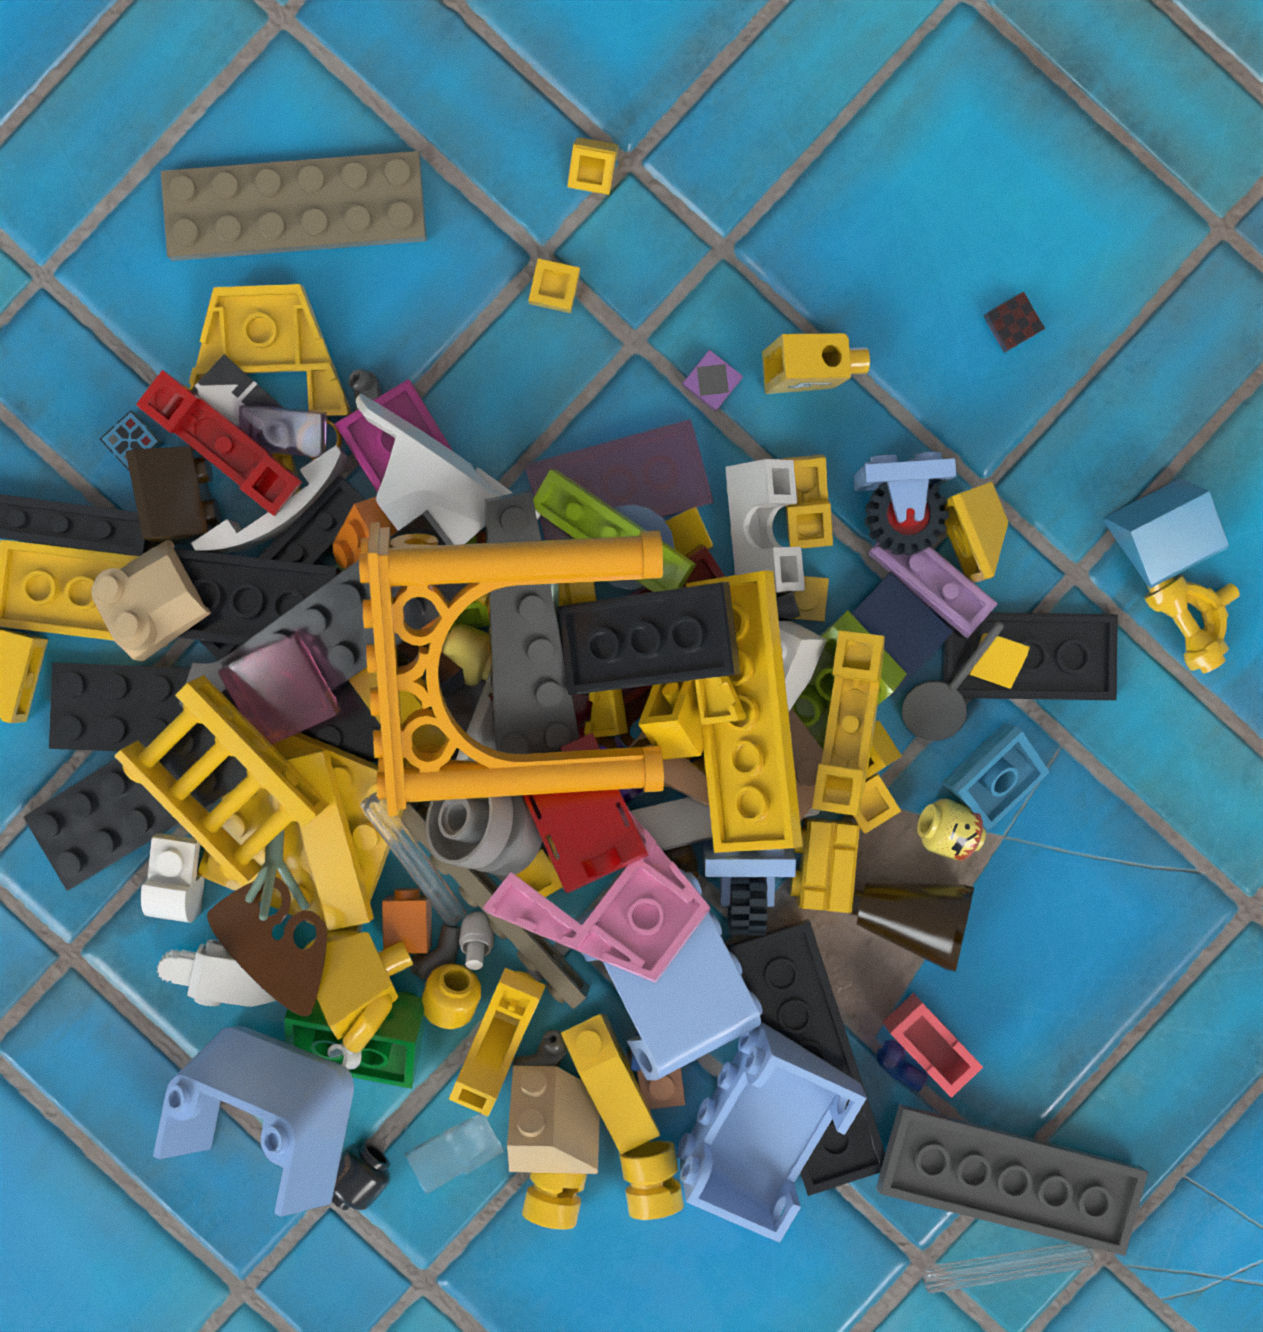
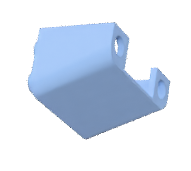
M679 869L701 895V887L695 876L690 872L685 873ZM596 907L574 918V920L583 925ZM711 912L707 913L656 983L603 962L640 1035L627 1040V1043L646 1080H658L757 1028L761 1024L762 1006L758 998L748 991L741 977L742 967L740 962L725 946L720 936L722 934L720 923ZM582 953L586 962L599 960Z
M761 1022L760 1026L740 1037L737 1054L731 1063L726 1062L722 1067L715 1092L711 1098L707 1097L703 1100L697 1113V1123L690 1134L685 1133L682 1136L677 1147L676 1156L680 1158V1180L683 1182L687 1203L780 1243L801 1208L794 1184L795 1180L831 1120L833 1119L837 1132L845 1135L867 1097L862 1085L857 1080ZM848 1099H849V1100H850V1101H849V1104H848L847 1108L845 1109L846 1103H847V1101H848Z

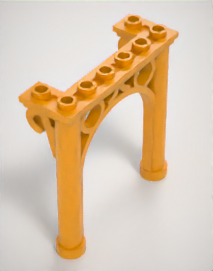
M380 522L370 523L369 538H361L359 573L361 583H370L371 599L363 600V622L365 629L373 628L374 644H366L368 673L377 672L378 687L370 688L371 716H380L381 730H373L374 756L378 758V800L387 799L388 816H397L398 809H406L407 802L643 788L644 792L663 791L664 766L660 746L511 754L493 750L482 745L469 736L452 717L442 696L438 676L439 658L446 635L457 617L476 599L496 589L516 585L662 578L663 548L659 530L640 531L639 536L438 545V539L428 534H406L391 540L390 527L380 528ZM469 583L449 602L441 591L434 586L437 584ZM403 586L399 589L396 596L393 597L392 587ZM424 597L435 605L440 615L432 626L423 630L413 629L408 626L404 620L403 607L410 599ZM395 632L405 642L420 646L419 653L414 661L406 666L398 667ZM425 669H426V682H427V684L425 683V681H424L422 678H420V677L423 675ZM399 690L408 691L416 695L423 706V709L411 713L404 723H402ZM431 724L438 727L447 738L443 746L427 744L414 747L412 733L421 725ZM456 748H458L475 761L451 760V756Z

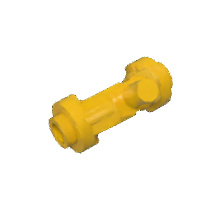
M1182 575L1172 577L1152 588H1149L1147 585L1150 592L1144 596V600L1148 606L1156 612L1161 611L1172 617L1184 635L1186 653L1183 656L1184 662L1190 671L1200 669L1204 674L1222 665L1226 661L1223 655L1229 650L1228 645L1224 641L1227 617L1229 616L1225 606L1240 596L1238 588L1234 584L1228 583L1214 592L1212 588H1205L1196 583L1186 582ZM1187 603L1192 604L1201 612L1204 623L1203 629H1200L1187 608Z

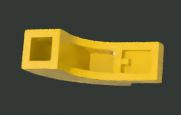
M508 968L504 969L449 1100L489 1116L522 1037L541 999L545 984L536 981L525 972H515Z

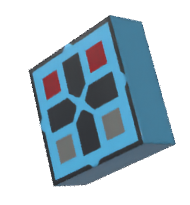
M132 410L100 438L102 443L128 471L127 450L160 448L164 444L139 415Z

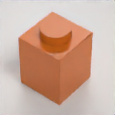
M420 888L394 889V895H389L382 901L383 950L403 941L408 953H427L432 947L431 895H420Z

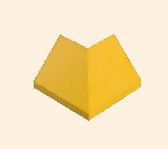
M989 482L946 499L947 503L944 504L945 511H949V518L944 523L947 526L945 529L963 575L973 583L994 577L1008 526V519L993 482Z

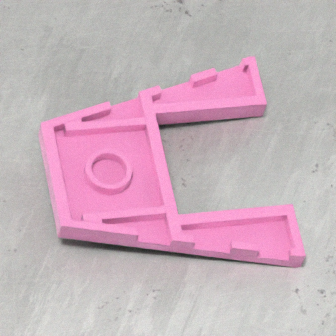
M620 805L617 807L625 826L629 827L628 819ZM629 811L649 856L629 864L583 925L579 924L512 872L509 873L487 901L483 909L492 916L656 983L710 911V906L674 862L670 861L650 833L642 827Z

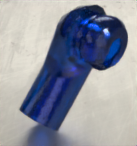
M887 1040L883 1048L877 1050L876 1062L894 1080L918 1093L926 1083L928 1073L904 1060L905 1048L899 1042Z

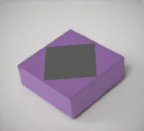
M709 350L686 378L682 386L716 412L739 384L743 376Z

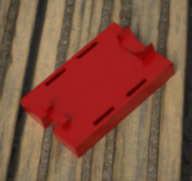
M593 732L560 747L562 752L600 749ZM619 789L523 795L566 893L572 892L649 856ZM532 798H534L542 816L541 819H539L531 801ZM620 805L628 819L629 827L625 826L617 807ZM549 838L552 839L560 859L558 860L550 845Z

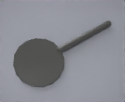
M997 622L950 684L943 681H926L917 684L906 694L902 703V718L906 727L915 736L925 740L940 741L952 737L962 728L967 718V704L962 693L957 688L1004 627L1002 622Z

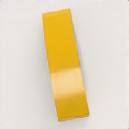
M839 630L832 672L834 676L822 762L818 764L812 809L858 816L878 706L884 636Z

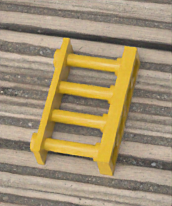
M202 675L188 682L175 695L183 703L184 710L146 748L139 741H136L121 749L115 757L122 764L125 774L131 780L141 783L217 861L220 871L227 878L237 881L243 887L263 869L253 858L292 821L299 822L305 828L330 804L205 675ZM196 723H203L215 736L216 743L179 780H176L159 760ZM228 756H235L247 769L248 776L209 813L190 793ZM260 788L267 789L279 802V809L240 845L222 825Z

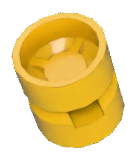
M663 1140L648 1141L620 1154L623 1179L631 1183L625 1190L630 1217L639 1220H653L671 1216L684 1208L680 1180L673 1177L678 1171L674 1143Z
M531 1172L530 1179L534 1185L527 1187L522 1210L523 1217L534 1224L551 1229L565 1230L574 1228L577 1224L581 1205V1198L576 1193L584 1190L587 1174Z

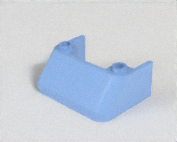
M244 1026L224 1028L168 1084L153 1157L163 1159L210 1150L220 1102L222 1101L264 1119L261 1131L263 1153L270 1162L283 1167L274 1214L282 1217L330 1205L354 1093L352 1075L341 1064Z

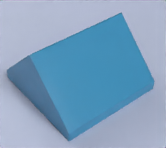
M1181 478L1104 517L1103 520L1149 588L1228 549L1229 546L1210 491Z
M1002 724L941 784L973 813H979L982 817L983 827L989 831L1041 782L1050 771L1020 728Z

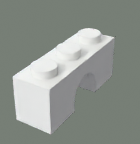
M762 459L725 467L734 575L764 570L773 571L776 594L804 591L801 547L780 546L775 540L772 530L773 519L777 511L783 506L797 504L793 460Z

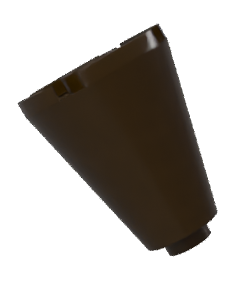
M866 883L864 891L855 890L852 913L850 914L858 916V926L945 970L956 972L975 887L967 886L966 884Z

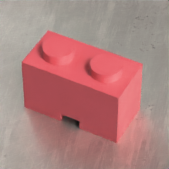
M914 993L883 1021L890 1034L950 1097H953L983 1068L976 1058Z

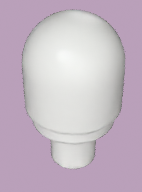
M481 911L468 914L463 919L460 930L459 944L462 952L466 954L465 965L472 970H478L483 967L484 956L488 955L494 946L495 932L488 924V915Z

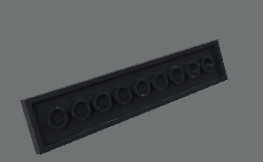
M52 662L49 749L120 751L136 741L143 742L167 727L184 710L179 704L180 700L175 695L185 686L191 668ZM349 680L283 725L369 762H378V758L374 756L373 730H381V724L375 716H371L370 709ZM481 680L475 686L463 684L444 698L452 717L465 732H467L485 686V680ZM247 697L241 700L250 717L255 714L262 717ZM456 748L451 756V760H456L460 749Z

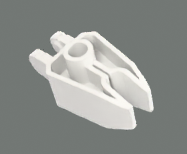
M207 940L206 944L199 946L197 952L171 949L165 955L163 954V958L157 965L158 977L167 982L172 981L174 984L189 986L187 996L194 998V1001L201 1005L220 1006L221 1003L253 1007L276 1001L240 967L219 940Z

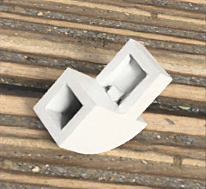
M157 833L152 837L148 878L141 887V906L145 916L191 923L201 914L205 878L197 874L200 843L195 838Z

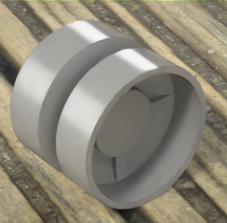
M523 795L430 802L426 817V837L432 853L441 862L499 876H508L510 872L516 875L530 865L541 847L542 838ZM532 798V804L535 808V811L539 819H541L542 816L540 814V811L537 807L534 798Z

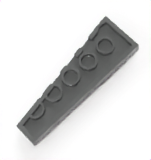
M530 490L485 499L486 543L541 541L533 496ZM550 584L516 585L491 591L488 593L492 666L491 687L493 695V750L511 754L562 752L560 747L580 737L572 696L568 695L563 650Z

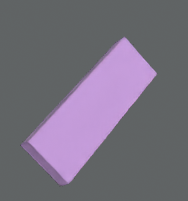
M877 542L868 554L888 572H893L929 607L966 638L973 633L998 604L931 547L912 555L891 554L890 550H883L878 547L879 543Z

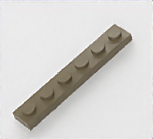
M410 802L406 809L403 810L400 819L402 821L400 824L402 831L410 840L415 843L420 841L431 853L429 859L439 872L444 875L450 874L460 885L458 888L459 893L468 904L473 907L479 906L484 911V905L499 886L486 872L446 864L437 859L432 853L426 837L428 808L422 802ZM485 912L489 917L487 920L488 924L495 934L502 939L508 937L518 948L517 956L529 970H538L548 981L546 987L558 1002L563 1004L566 1001L574 1009L586 999L590 986L545 937Z

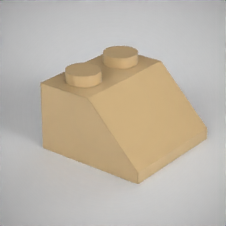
M513 1066L507 1140L509 1172L598 1174L600 1114L583 1081L559 1067Z

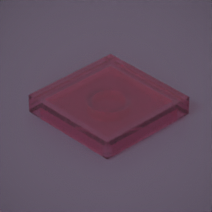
M298 632L225 665L217 671L240 713L271 745L335 717L341 711L340 706Z

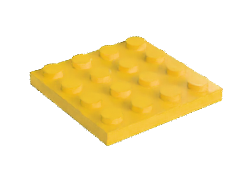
M256 714L251 716L259 732L285 759L328 749L368 898L371 903L404 810L398 809L397 816H388L387 799L378 800V765L285 726L274 731L263 717ZM260 788L222 827L242 845L279 809V802L267 789ZM292 821L284 828L283 861L309 903V908L306 911H313L319 915L327 929L298 822ZM265 848L253 858L261 867L265 862ZM205 850L197 874L234 891L242 888L237 881L227 878L220 871L217 861ZM276 870V875H275V877L279 878L280 880H282V881L284 882V880H283L282 876L280 875L279 871ZM257 873L250 881H248L245 885H247V884L253 882V881L255 880V878L257 877L258 873ZM273 888L270 906L279 910L282 904L281 893L276 888ZM290 892L291 903L288 914L294 916L297 912L303 910ZM363 924L341 929L357 930L360 933Z

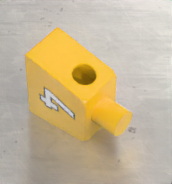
M844 333L782 334L762 351L765 394L836 388L849 380L851 374L868 373L870 368L869 350L867 347L849 348V338Z

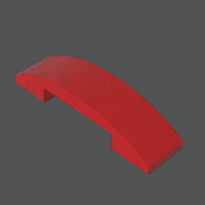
M164 370L159 373L136 403L137 407L167 431L179 436L241 486L239 489L273 516L280 512L302 483L291 470L249 434Z

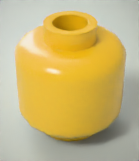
M449 963L434 969L426 980L422 993L424 1016L432 1024L444 1029H456L466 1025L474 1016L481 998V983L478 976L471 969L460 964Z

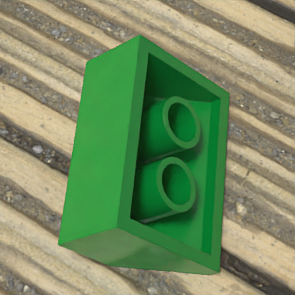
M398 992V998L392 1003L391 1011L361 1051L362 1058L360 1064L355 1069H350L349 1072L352 1078L412 1089L426 1017L424 1016L422 997H418L410 992ZM317 998L309 1016H301L287 1009L284 1018L285 1043L338 1064L343 1063V1054L334 1058H329L327 1051L329 1047L334 1044H343V1038L338 1040L330 1029Z

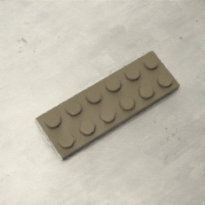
M419 151L161 171L167 257L171 261L427 241L421 156Z

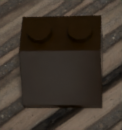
M187 446L132 449L126 451L143 539L160 544L170 540L174 545L195 541L221 523V512L218 502L215 498L211 499L208 482L213 481L210 461L194 448Z

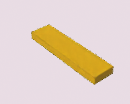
M328 749L286 758L302 777L330 804L305 828L298 822L328 931L369 923L374 919Z

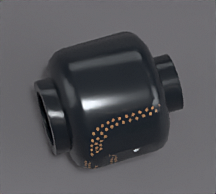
M364 1143L362 1146L352 1144L345 1148L341 1153L332 1202L342 1210H348L350 1207L356 1210H365L370 1207L390 1183V1172L388 1170L390 1162L385 1154L370 1143Z

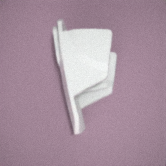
M361 393L356 398L357 407L366 420L395 438L376 501L397 530H400L424 511L428 510L454 545L465 544L486 526L485 499L512 494L511 491L478 467L474 470L472 464L411 423ZM535 510V512H536V517H537V520H538V518L541 516V514H539V513Z

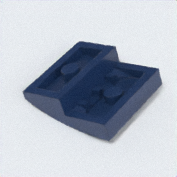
M891 571L851 612L870 634L885 637V651L907 673L890 697L954 632L945 620Z

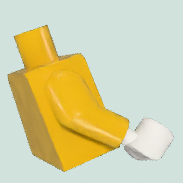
M326 929L327 948L317 999L330 1029L338 1040L343 1038V1044H334L329 1047L327 1051L329 1058H334L343 1054L344 1059L341 1065L350 1070L358 1067L362 1058L361 1051L377 1032L391 1011L392 1003L398 998L390 976L412 966L413 963L403 941L378 952L369 932L359 933L357 930L345 929L328 931ZM316 938L307 944L304 949L310 948Z

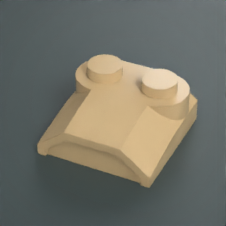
M170 540L162 542L121 569L110 568L102 571L96 577L92 586L93 601L116 644L133 660H146L211 614L209 608L203 604L173 548L175 547L173 542Z

